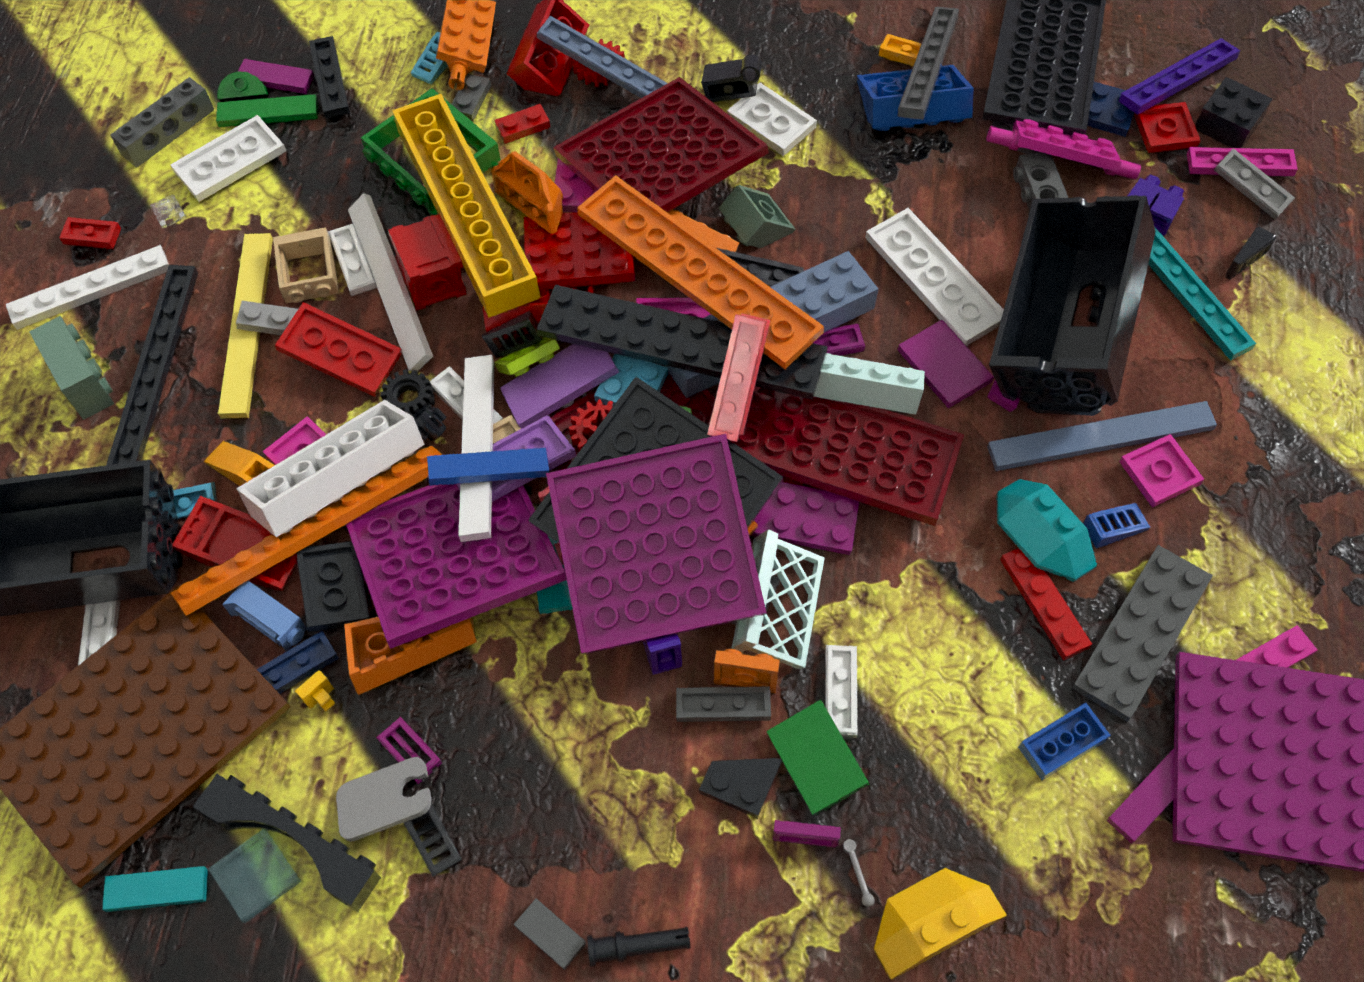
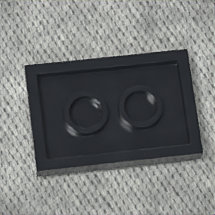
M352 541L305 547L296 553L308 633L342 628L344 624L370 619L361 566Z

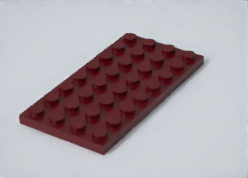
M755 387L743 435L739 434L737 442L730 441L783 477L936 526L964 434L886 409L813 397V400Z

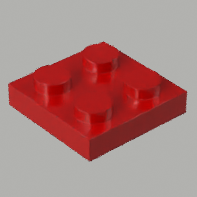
M1186 102L1154 105L1138 115L1134 113L1148 153L1198 147L1201 141Z

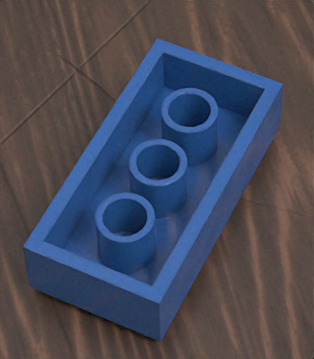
M1084 703L1023 740L1018 748L1039 778L1044 780L1106 742L1111 735L1087 703Z

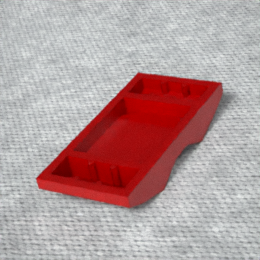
M200 496L172 545L173 549L207 566L214 567L223 564L235 557L237 553L262 542L265 537L273 534L249 514ZM296 553L248 581L256 585L283 591L297 565Z

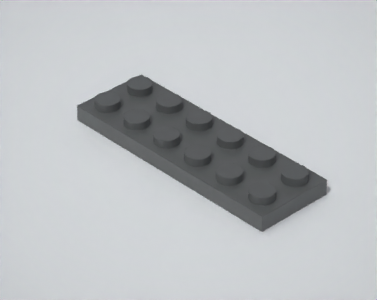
M1158 545L1072 689L1128 722L1213 575Z

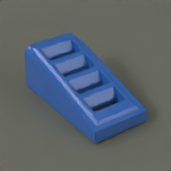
M1137 503L1089 514L1083 522L1096 549L1150 529ZM1132 513L1138 524L1134 525L1128 514ZM1122 516L1128 527H1124L1119 517ZM1110 520L1115 522L1118 529H1114ZM1102 523L1105 524L1108 530L1107 532H1105L1103 527L1101 526Z

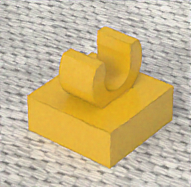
M320 670L295 690L296 694L309 709L318 703L327 711L335 704L329 695L334 688Z

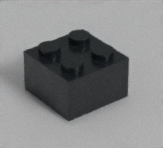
M1225 77L1202 108L1195 125L1196 130L1231 148H1243L1263 120L1272 98Z

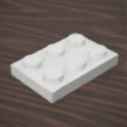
M762 83L757 84L756 96L741 98L727 110L728 115L782 156L787 154L813 131L817 124L816 119Z

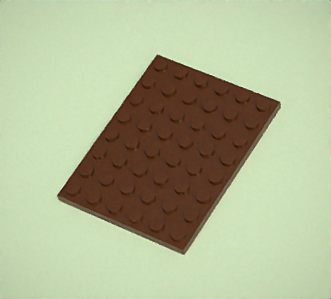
M178 585L171 592L177 590L180 586ZM171 592L0 728V790L73 883L79 888H82L291 708L286 700L200 608L185 616L171 595Z

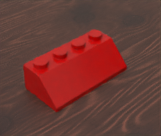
M543 0L536 5L506 74L524 90L559 96L573 66L572 58L538 39L537 32L550 16L583 35L586 34L590 24L563 0Z

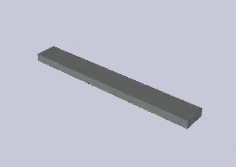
M935 7L898 107V117L924 120L958 20L959 9Z

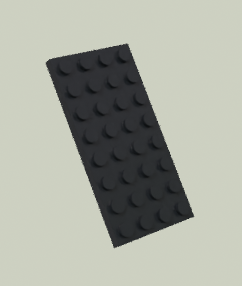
M1006 0L982 119L1014 125L1016 120L1023 122L1024 119H1030L1037 122L1039 127L1048 129L1049 125L1063 129L1064 134L1072 135L1073 132L1085 134L1106 0Z

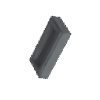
M537 898L514 923V926L564 971L587 944L583 938Z

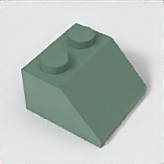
M737 185L719 207V210L725 216L724 221L734 228L738 234L737 239L747 247L762 248L792 234L796 230L769 194Z

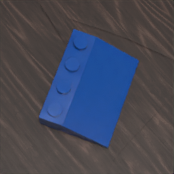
M954 65L941 67L924 120L898 117V107L912 69L857 75V82L867 120L871 127L878 131H886L890 127L895 126L911 128L915 124L921 123L937 125L940 121L948 120L950 122H962L964 119L972 118L974 88Z

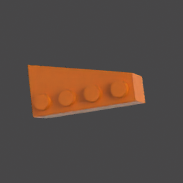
M379 617L344 624L349 676L358 695L477 642L473 617L391 649L385 638Z

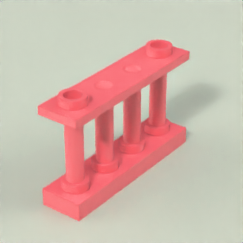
M743 313L735 315L707 435L717 436L726 434L728 440L736 442L738 441L739 434L743 435L771 320Z

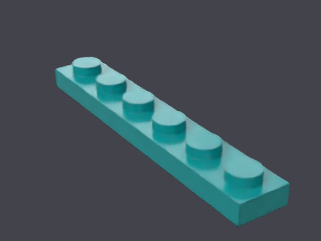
M1155 228L1156 232L1148 263L1151 269L1230 361L1253 350L1256 342Z

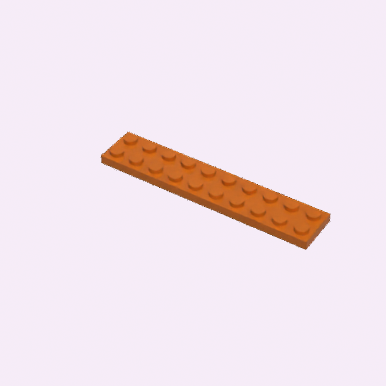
M615 175L577 207L579 216L730 329L733 327L736 314L741 315L743 313L771 320L763 353L784 369L824 333V326L618 176Z

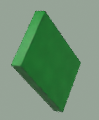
M821 700L766 731L813 816L818 815L870 784Z

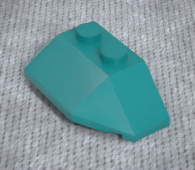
M1018 479L997 492V524L1036 568L1054 575L1064 576L1067 580L1075 582L1097 567L1088 529L1047 484Z

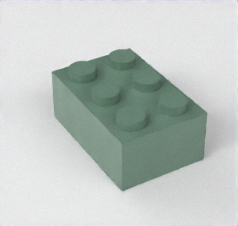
M59 316L29 331L60 390L83 420L114 404L109 395L113 392L110 384L102 376V370L94 358L89 360L92 357V352L84 339L78 341L81 336L72 323L67 325L62 317Z

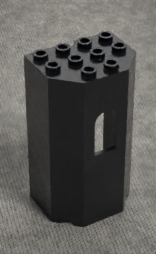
M1147 196L1097 197V200L1092 203H1088L1082 197L1033 199L989 367L1003 397L1011 401L1019 398L1028 403V409L1036 413L1088 416L1101 412L1102 406L1106 404L1111 406L1118 402L1156 232ZM1090 285H1102L1105 287L1106 296L1098 327L1072 326L1079 297L1083 289Z
M151 460L0 479V617L168 594L178 580L179 567H182L183 564L181 552L173 549L172 545L182 526L177 518L173 487L171 484H167L162 471L157 470ZM112 548H125L130 553L126 566L72 573L73 555L75 553Z

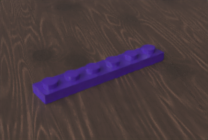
M1220 38L1122 92L1119 102L1138 115L1236 60L1240 50Z

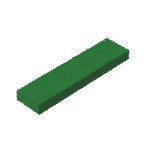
M317 94L217 102L216 122L218 127L239 126L257 115L264 123L318 119Z

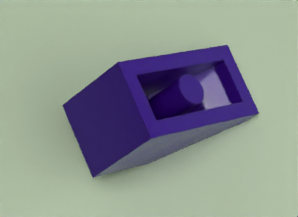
M677 634L643 641L653 675L682 667L681 642Z

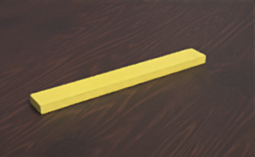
M271 233L244 234L218 410L221 419L249 418L260 332L237 329L236 320L241 301L264 304L273 242Z

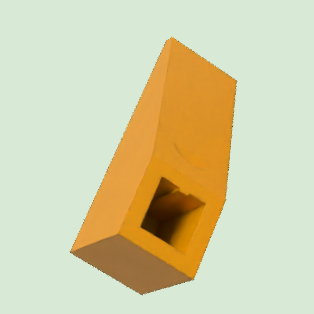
M222 441L204 461L205 464L238 486H242L275 466L260 455Z

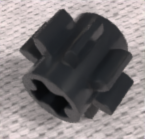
M425 406L413 416L423 440L428 438L430 441H434L446 430V426L442 421L447 417L438 407H433L430 410Z

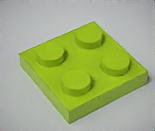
M543 337V341L512 352L495 361L494 364L498 372L508 375L514 374L517 377L530 370L529 365L537 361L541 364L554 357L553 352L560 348L555 339Z

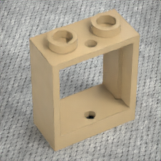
M326 227L273 237L278 284L286 304L339 294L333 247ZM319 254L325 255L327 276L290 283L288 260Z

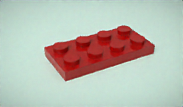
M304 302L275 344L277 351L374 397L378 394L402 354L401 348Z

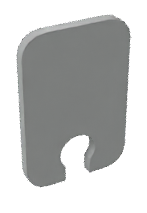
M412 757L343 784L336 794L340 835L346 841H356L424 815L430 809L432 801L429 788L419 790L412 797H404L402 793L404 786L410 780H420L428 777L426 763L419 757Z

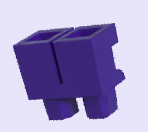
M1150 174L1145 179L1140 178L1128 196H1147L1154 227L1161 235L1165 236L1184 200V197H1182L1184 190L1175 185L1170 186L1169 190H1166L1159 186L1161 183L1159 178Z

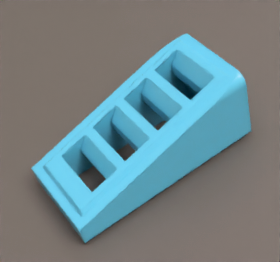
M436 32L411 71V76L431 85L448 66L445 61L436 59L440 32ZM424 68L431 70V72L425 71Z

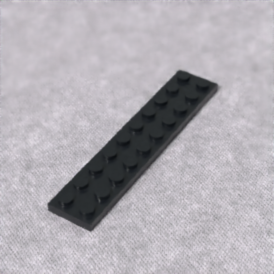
M559 285L554 286L537 327L538 336L721 378L732 329L722 322ZM812 343L786 369L763 353L755 387L813 400L828 347Z

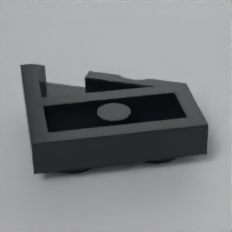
M779 758L712 761L699 788V793L758 819L782 760Z

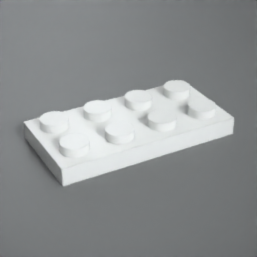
M257 115L170 164V166L192 195L200 202L286 152L284 144Z

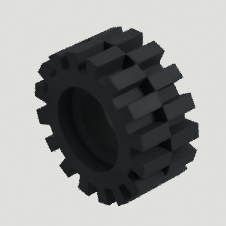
M408 369L403 370V375H399L397 371L393 373L394 379L389 376L386 379L387 384L383 383L382 401L390 402L411 416H414L416 412L425 406L431 410V405H435V396L429 379H426L423 373L418 375L417 370H412L411 374H409ZM406 391H417L419 393L418 397L411 402L402 403L398 401V397Z

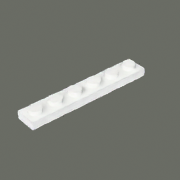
M159 245L7 303L6 307L12 324L18 330L166 273L169 262L164 250Z

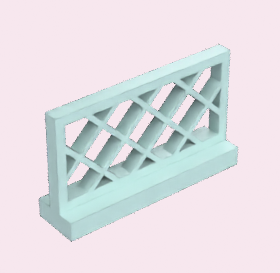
M766 530L754 538L752 551L765 607L766 603L772 601L780 617L771 622L766 614L737 621L732 649L740 652L749 650L757 654H768L774 659L780 660L779 662L801 670L806 666L824 557L778 539V533ZM776 550L784 551L790 563L781 567L775 556ZM803 559L814 563L812 575L809 577L806 576L799 563ZM793 566L800 579V582L791 585L784 572V569ZM777 574L785 590L778 594L775 593L770 584L771 576ZM803 584L808 593V600L804 604L801 603L794 588ZM785 593L789 595L795 606V609L786 613L778 598ZM795 612L799 613L803 621V628L798 632L789 618ZM781 620L790 634V637L781 641L773 626ZM765 629L775 644L770 648L758 644L760 632ZM793 639L798 648L797 658L790 656L783 644Z

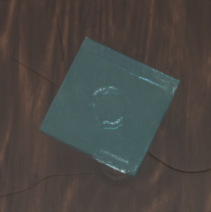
M265 828L209 868L210 873L244 923L248 922L301 882Z

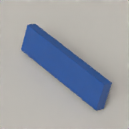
M546 448L427 456L429 486L547 477L546 473H549Z

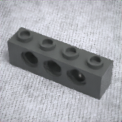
M189 77L118 128L110 136L121 156L137 168L213 112L214 108L206 89Z
M1037 152L1019 155L1017 166L1013 169V177L1015 182H1018L1020 185L1021 198L1024 203H1027L1029 213L1033 199L1068 198L1050 154Z

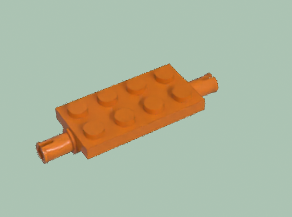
M446 0L436 59L445 61L449 67L451 74L448 85L450 88L454 89V85L457 83L456 90H462L465 85V76L474 70L484 73L487 65L495 13V1Z

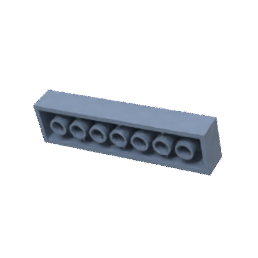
M849 251L771 286L773 290L822 324L824 332L873 310L879 290ZM712 314L704 317V319L721 322ZM664 365L668 368V372L686 398L720 382V378Z

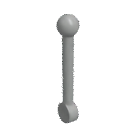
M848 839L843 844V850L850 856L863 894L862 903L866 907H871L875 899L873 895L869 894L856 857V843Z

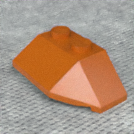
M516 151L511 152L491 169L495 192L550 234L556 233L563 214L562 191L544 171Z

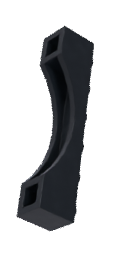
M219 774L215 775L193 805V808L227 831L264 829L280 833L295 840L312 857L320 873L323 888L331 896L359 912L381 879L374 870L376 867L375 863L363 855H359L355 859L347 854L350 848L334 838L329 843L321 838L323 832L314 825L307 822L303 827L295 822L297 816L288 809L281 806L277 811L269 806L272 801L262 793L255 791L251 795L244 790L246 785L234 776L230 775L228 779H225Z

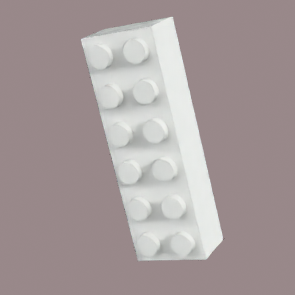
M383 400L238 487L237 491L250 516L277 537L289 532L293 526L306 518L315 516L319 510L330 503L339 501L343 495L354 488L366 484L373 476L390 469L394 463L402 458L414 454L418 448L425 444L413 416L390 402Z

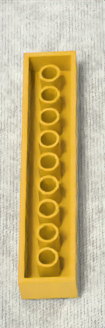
M442 94L392 110L399 135L437 213L440 214L488 317L490 318L541 298L537 277Z

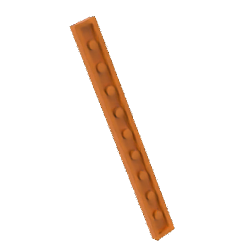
M432 445L419 450L412 457L403 462L396 463L389 470L370 478L366 484L349 491L339 501L325 506L315 516L306 518L293 526L289 532L277 537L274 535L265 537L262 542L237 553L235 557L223 564L212 567L207 573L193 581L182 584L177 590L171 592V595L185 616L191 614L429 477L427 456L442 454Z

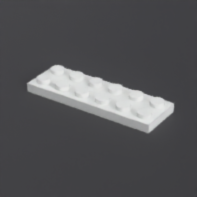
M909 208L866 231L865 238L936 317L939 320H943L966 346L1000 326L1004 309Z

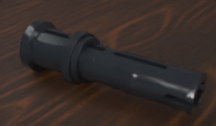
M688 926L679 929L624 936V932L621 933L620 931L615 932L614 936L593 938L592 935H588L590 967L595 966L596 962L611 960L623 963L624 960H627V956L686 948L691 949Z

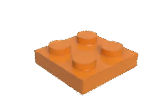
M735 649L716 650L714 684L730 687H770V693H776L780 660L774 659L768 654L751 656L742 654V652Z

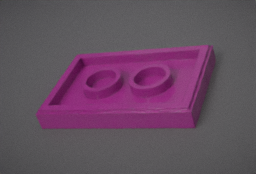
M943 320L938 321L898 345L899 353L913 369L925 371L924 381L948 409L993 382L994 376Z

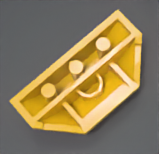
M944 868L887 899L874 951L890 980H893L998 922L1007 915L989 885Z

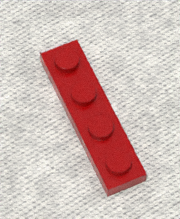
M1019 548L1002 555L1001 563L1062 660L1064 661L1090 649L1092 646L1090 639L1046 571L1036 568Z

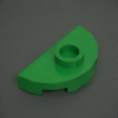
M237 71L227 75L221 81L218 87L217 99L268 95L266 86L258 77L248 72Z

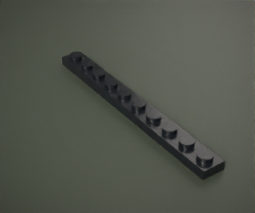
M168 266L106 465L142 461L197 279L198 271L195 266Z

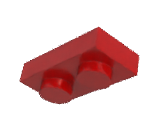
M541 104L494 120L495 127L504 144L551 128L550 120Z
M67 217L59 239L65 245L114 249L121 227L118 222Z

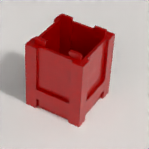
M440 214L425 217L423 221L404 227L399 225L388 229L389 237L395 249V260L416 311L455 296L458 298L467 295L461 276L462 260Z

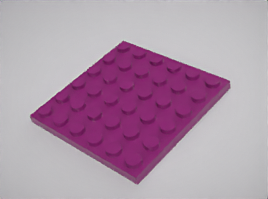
M726 434L546 473L581 654H589L767 614Z
M456 484L423 487L388 500L346 524L390 649L567 580L565 570L548 535L528 521L535 512V509L523 485L492 502L491 538L461 542L459 538L460 490Z
M1179 652L1175 659L1173 842L1364 872V679Z

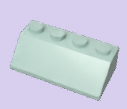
M827 353L814 397L916 415L924 391L925 371Z

